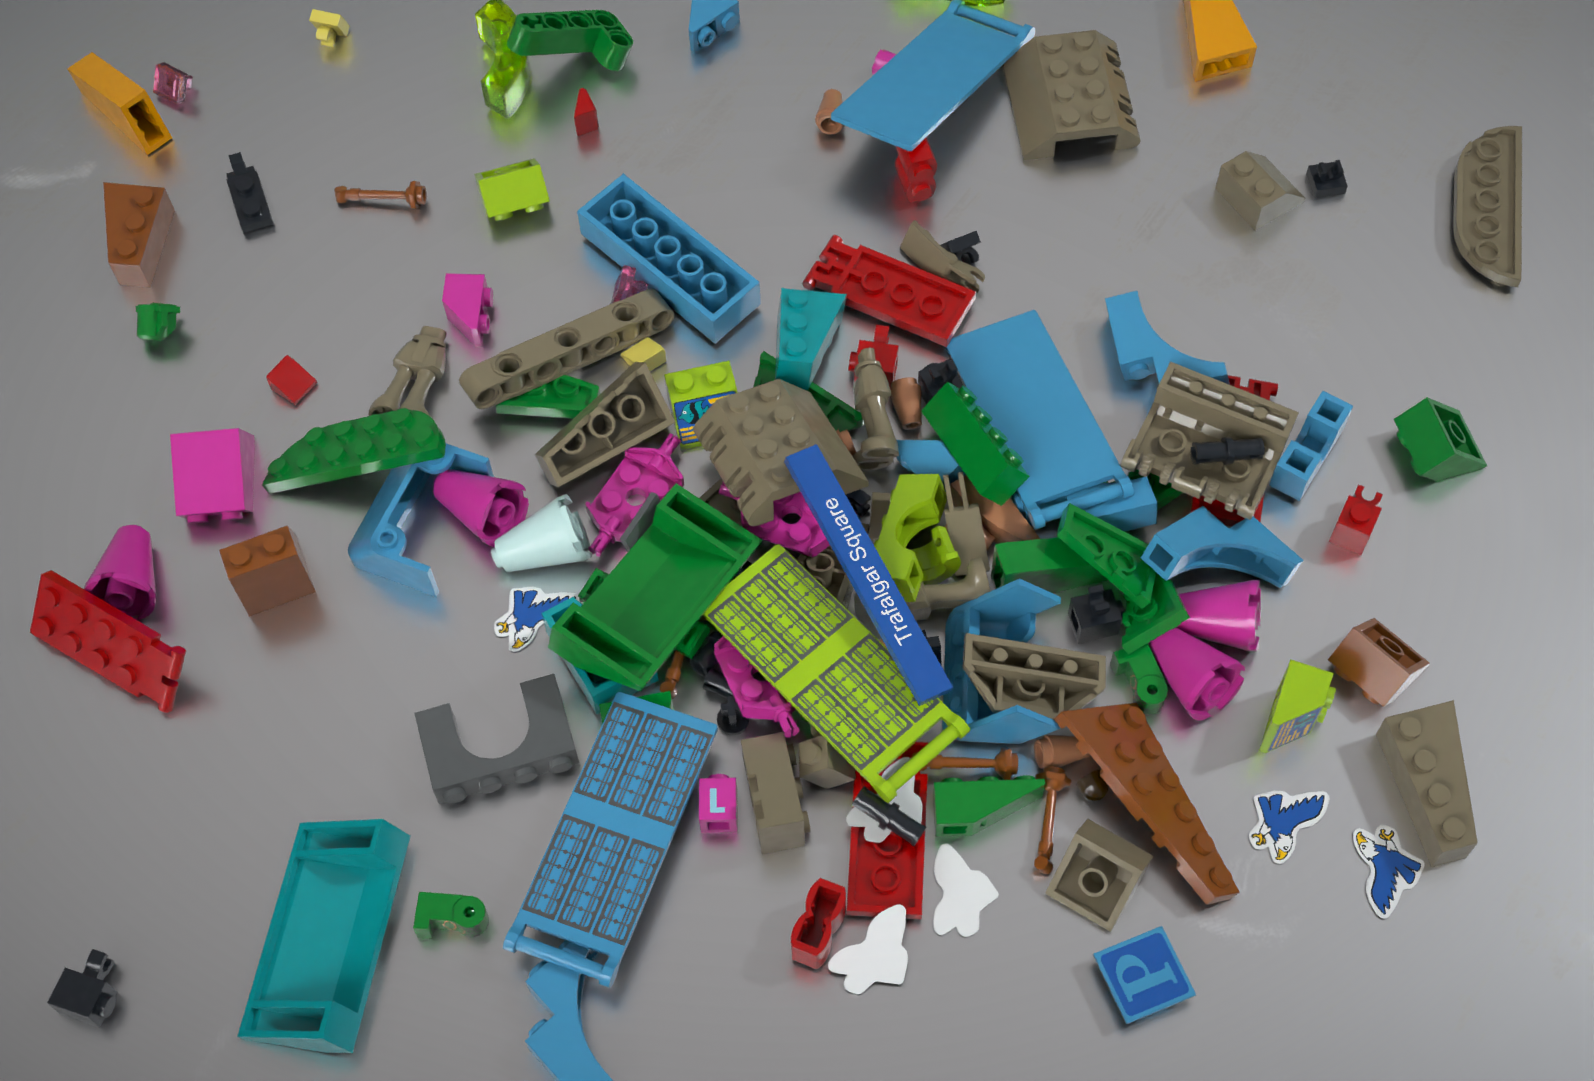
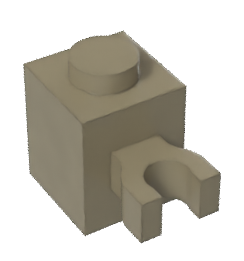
M811 725V734L814 738L799 743V777L826 789L856 780L855 768Z

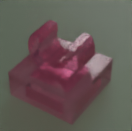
M165 62L157 64L153 93L176 105L185 102L186 91L192 88L193 76H188L187 73Z
M623 265L615 282L611 304L647 290V283L638 280L634 281L636 268Z

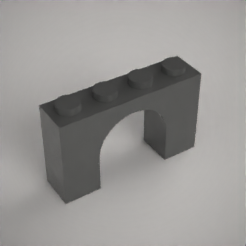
M554 673L520 683L529 717L528 732L524 741L517 749L499 758H481L473 755L463 747L456 718L450 703L414 713L432 789L439 804L443 802L448 804L457 803L471 794L478 792L492 793L499 790L502 785L513 782L527 783L534 780L537 775L548 772H565L572 765L579 764Z

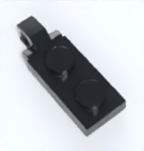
M241 152L228 155L233 172L226 173V181L243 234L273 225L274 222L257 170L255 171L254 166L246 168Z

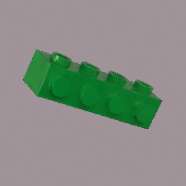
M947 381L921 412L979 494L1002 506L1030 477L1021 465L1024 460L1016 451L1007 447L1005 444L1008 441L1007 437L990 424L993 420L992 417L983 408L975 404L977 397L965 386L959 389Z

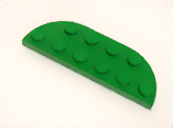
M407 408L342 421L322 428L314 427L303 438L290 446L279 458L270 463L262 486L271 494L444 458L446 449L445 438L438 425L429 415Z

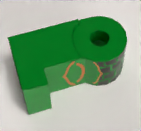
M1148 643L1129 655L1124 648L1113 652L1110 666L1115 676L1125 674L1134 693L1133 703H1137L1144 714L1152 715L1159 712L1167 698L1168 687Z
M419 892L413 925L417 938L433 939L434 929L459 931L468 937L478 936L487 929L489 917L483 902L479 898L457 894Z

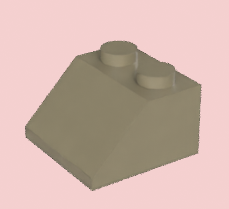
M1248 151L1221 165L1215 187L1255 231L1304 203L1306 199L1265 156Z
M1087 819L1075 833L1045 894L1111 932L1138 887L1153 855L1092 820Z

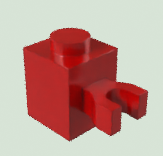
M876 325L874 341L859 340L857 352H851L848 371L854 372L855 367L859 364L858 355L862 349L873 348L875 359L880 362L891 390L890 385L895 381L898 366L899 345L888 344L889 326ZM854 373V382H855V381L858 379V377H856V376H855V373Z
M1358 484L1354 495L1348 496L1329 542L1362 555L1382 510L1378 505L1383 494L1377 492L1373 500H1365L1362 497L1364 486Z

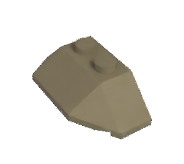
M966 633L964 636L963 669L993 713L1019 705L1054 720L1062 711L1082 709L1106 688V656Z

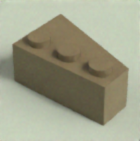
M784 732L741 740L742 756L761 853L767 854L804 847L805 833H810L811 830L807 810H801L799 799L804 798L800 777L794 778L792 766L797 765L793 743L786 744Z

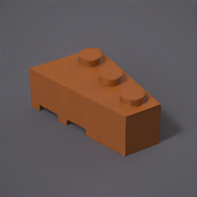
M103 182L108 263L120 285L151 288L175 213L166 189L162 187Z

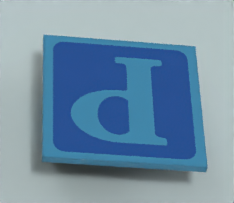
M1162 926L1093 954L1126 1025L1196 996Z

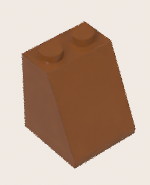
M288 525L219 550L228 579L249 617L316 592L297 536Z

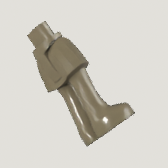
M423 326L420 334L414 335L412 341L410 340L400 349L393 359V366L397 369V373L385 393L378 397L370 406L369 416L401 408L421 411L430 416L424 407V403L431 385L438 382L444 374L446 362V344L444 340L447 336L445 330ZM414 380V385L400 407L401 399L409 381Z
M865 348L859 353V364L854 369L855 376L858 379L853 384L855 410H860L868 438L861 442V450L853 454V458L861 471L881 469L894 463L893 458L899 456V450L885 409L888 398L891 396L888 380L880 362L875 359L874 349Z
M982 558L970 560L967 566L966 577L958 582L924 585L922 581L916 601L906 602L915 620L928 619L932 610L956 608L990 592Z

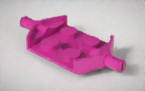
M670 433L661 447L657 449L630 447L625 450V458L590 505L588 501L585 503L588 515L599 530L598 536L588 547L592 554L596 553V556L600 557L609 542L613 544L615 541L621 542V536L643 505L642 503L633 506L627 503L631 496L642 495L646 500L649 494L653 492L658 495L661 501L676 483L681 487L684 486L683 475L671 459L672 453L681 443L679 437Z
M722 482L719 494L738 500L739 497H733L724 482ZM801 492L773 501L774 520L758 526H750L741 511L742 527L763 540L780 544L782 547L810 557H815L830 546ZM790 513L798 514L801 517L795 524H788L782 520L785 515Z
M722 636L714 644V655L743 717L774 720L775 723H780L785 737H791V733L793 736L797 735L800 729L797 727L792 716L796 709L768 680L762 682L754 679L752 675L759 671Z

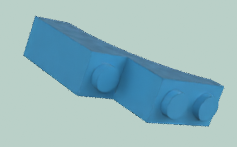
M1138 291L1105 298L1124 381L1130 379L1140 380L1150 374L1157 373L1158 382L1160 383L1171 361L1230 385L1225 362H1211L1188 356L1171 347L1159 337L1143 313Z
M1147 476L1130 480L1134 489L1133 496L1125 499L1120 496L1083 509L1122 531L1157 524V501ZM1116 482L1100 483L1040 504L1038 507L1041 510L1115 484ZM1015 491V494L1012 495L1013 503L1027 522L1032 525L1028 513L1017 491Z
M1204 506L1157 532L1141 556V559L1165 581L1191 569L1218 567L1254 575L1279 588L1288 584L1304 561L1254 516L1251 520L1245 518L1231 528H1228Z
M566 940L558 948L591 961L594 960L598 953ZM543 960L530 971L529 978L525 982L531 994L552 1017L548 1021L542 1019L529 1031L528 1035L530 1037L525 1042L530 1052L556 1081H613L593 1056L583 1032L581 999L586 975Z

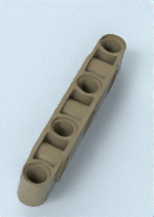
M647 289L467 368L461 374L459 383L476 408L487 409L663 331L673 322L675 314L658 291Z

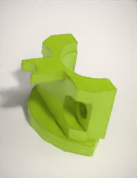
M937 525L931 530L933 540L927 545L916 549H909L915 552L924 575L922 579L924 585H935L945 581L961 565L958 552L954 550L945 527Z

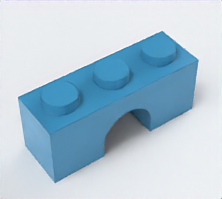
M1322 391L1308 413L1296 440H1291L1278 461L1269 486L1300 501L1345 428L1353 405Z

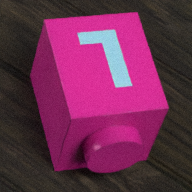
M712 774L707 778H699V824L701 833L738 832L736 777L729 778L725 774Z

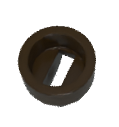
M1101 769L1087 774L1076 783L1081 794L1088 800H1101L1108 792L1109 786L1100 776Z

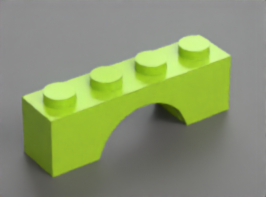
M939 474L899 475L896 488L892 489L890 494L888 512L882 518V530L879 539L874 542V547L905 602L916 601L924 576L915 552L906 549L907 544L919 531L940 523L947 501V495Z

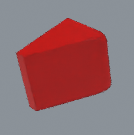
M584 88L579 89L574 113L578 136L598 130L599 127L596 108L587 90Z
M288 355L266 376L271 390L294 405L317 384V380Z

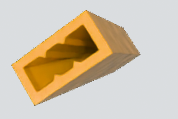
M1183 0L1192 72L1195 82L1252 67L1257 45L1233 0Z
M91 52L67 68L81 93L145 154L149 155L172 139L146 90L96 54Z

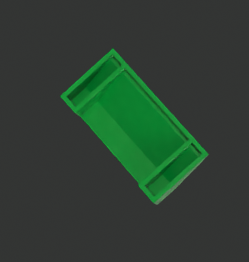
M676 483L656 506L652 525L581 607L573 602L552 626L548 648L579 669L642 691L760 546L762 539Z

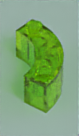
M489 0L475 13L479 39L484 41L495 53L493 64L481 80L485 105L509 119L516 112L527 93L530 81L529 56L518 55L507 46V40L516 14L502 0Z

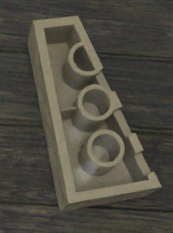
M634 362L534 455L549 483L560 487L676 422L646 363Z
M1454 700L1386 717L1378 729L1376 737L1431 867L1467 858L1478 841Z

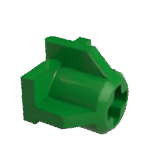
M154 302L150 305L138 304L135 311L137 312V337L142 340L164 341L176 329V315L180 313V307L173 304Z

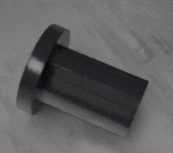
M728 696L727 703H721V709L717 714V725L727 735H739L748 727L749 718L743 717L734 696Z

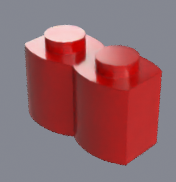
M927 137L912 151L895 146L898 153L895 161V170L908 201H924L932 197L936 189V182L933 176L937 171V162Z
M819 878L810 888L806 898V912L799 917L791 934L792 960L814 969L820 968L828 958L832 945V934L841 926L846 912L845 887Z

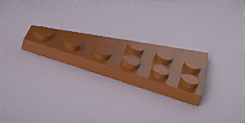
M1137 703L1062 711L1054 718L1061 729L1067 726L1079 740L1075 746L1083 756L1089 753L1101 767V778L1137 821L1143 818L1155 834L1151 838L1159 848L1166 846L1177 859L1176 869L1206 905L1231 900L1240 893L1230 871L1226 868L1214 841L1208 835L1197 814L1196 808L1189 800L1178 775L1170 765L1161 744L1156 739L1146 720L1145 714Z

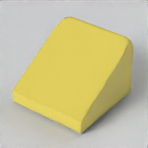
M648 337L621 353V357L629 366L634 362H645L650 372L667 362L664 348Z

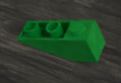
M1022 775L1015 777L1014 780H999L997 777L986 776L979 778L977 781H962L960 778L951 777L945 778L940 782H934L935 837L972 836L1042 798L1045 779H1036L1034 776Z

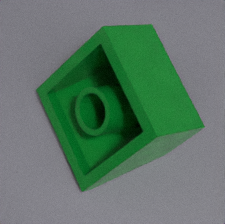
M1426 397L1394 418V422L1399 430L1397 431V437L1401 444L1408 448L1412 456L1410 460L1411 466L1419 476L1441 481L1487 467L1459 410Z

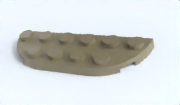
M1522 126L1493 128L1485 131L1483 136L1475 139L1473 142L1470 141L1459 157L1454 175L1453 232L1461 255L1476 271L1485 277L1493 280L1495 283L1512 287L1519 286L1522 272Z

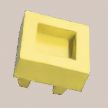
M312 9L309 21L317 29L316 39L321 40V45L333 47L336 35L347 37L350 25L340 14Z

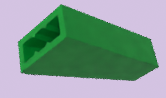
M1058 537L995 544L991 579L995 589L1020 578L1054 594L1108 580Z

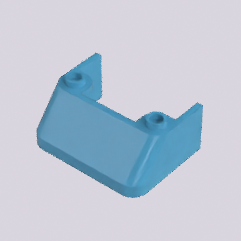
M446 443L444 458L392 468L348 546V554L353 565L363 571L437 597L440 591L431 567L402 556L407 540L401 527L431 474H440L448 469H455L494 477L489 458Z
M1019 578L979 596L977 599L957 606L949 614L945 631L944 671L953 689L951 692L943 695V703L952 712L959 715L970 728V732L962 739L956 738L955 740L1021 744L1060 729L1055 720L1019 705L993 713L963 669L964 636L966 633L1027 643L1035 633L1036 614L1061 604L1060 596ZM942 720V729L944 730L948 726Z

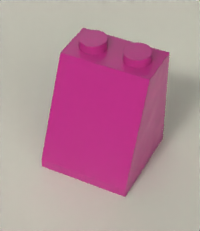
M240 428L170 434L176 516L187 518V523L209 522L208 516L221 515L222 520L243 519L242 513L253 512L254 435Z

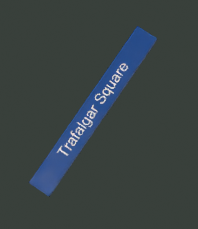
M815 444L785 457L784 463L918 705L921 706L951 692L953 686L818 445Z

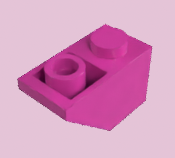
M446 273L442 302L447 319L475 347H482L483 336L489 333L490 328L489 315H486L487 307H492L493 289L487 286L485 274Z

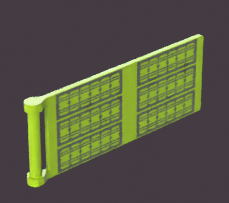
M780 544L775 545L732 580L703 615L870 783L878 795L887 803L897 796L896 791L956 738L962 739L970 732L968 724L959 715L952 712L939 698L919 706L888 649ZM941 719L947 724L948 727L887 780L879 775Z

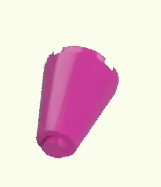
M448 469L440 473L434 480L433 492L435 498L483 543L495 547L494 542L497 538L526 518L529 507L528 498L524 497L523 491H526V489L516 481L455 469Z
M126 525L116 531L86 582L84 589L127 615L138 616L137 620L148 617L154 611L156 604L152 543L149 532L141 526Z
M1250 580L1179 594L1190 618L1176 628L1194 637L1246 651L1257 652L1259 637L1256 636V630H1258V626L1261 623L1260 581Z
M1178 628L1171 629L1148 643L1163 676L1187 713L1195 720H1204L1211 717L1208 711L1215 706L1220 710L1223 709L1235 697L1243 684L1244 678L1240 675V671H1245V667L1239 661Z

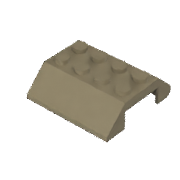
M1097 30L1035 36L1021 46L1003 64L1023 160L1054 157L1056 141L1115 135V150L1134 148L1140 144L1141 140L1136 120L1130 116L1133 113V108L1124 72L1118 68L1121 65L1117 44Z
M1170 361L1158 385L1150 411L1136 439L1131 440L1120 466L1132 472L1138 469L1140 470L1139 475L1144 477L1150 473L1155 474L1160 478L1159 483L1167 485L1170 482L1172 483L1171 488L1198 499L1204 496V501L1210 504L1215 499L1225 503V510L1232 512L1236 509L1238 510L1237 515L1251 520L1270 482L1299 412ZM1223 437H1231L1233 440L1261 437L1264 442L1265 453L1261 460L1234 461L1231 465H1224L1222 462L1194 465L1191 459V447L1193 442L1221 441Z
M781 379L717 399L693 427V431L704 450L711 452L710 460L729 489L730 494L733 497H739L737 500L738 507L750 526H758L774 520L773 501L800 492L784 463L785 457L815 444L818 445L845 494L869 486V481L812 394Z

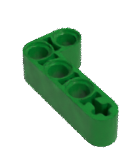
M605 10L522 13L516 16L507 40V46L512 52L521 56L592 52L602 66L612 71H620L624 68L633 46V39L618 18Z

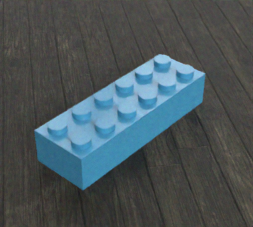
M624 173L577 211L580 231L585 238L646 288L658 291L673 310L715 344L761 305L760 282Z

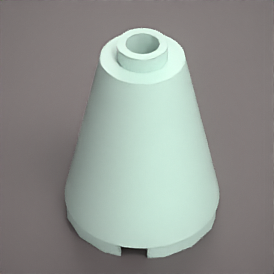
M567 494L557 497L497 538L494 542L495 548L491 549L496 566L498 568L503 567L506 572L580 562L591 558L592 554L584 550L590 546L580 515L578 511L571 513L567 506L573 503Z

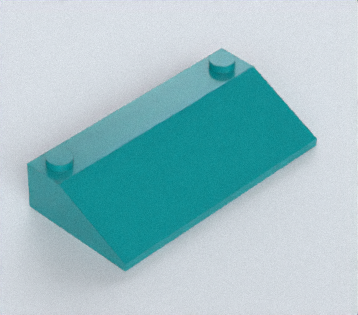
M384 819L303 822L299 824L237 1035L238 1038L325 1053H353L411 837L409 834Z

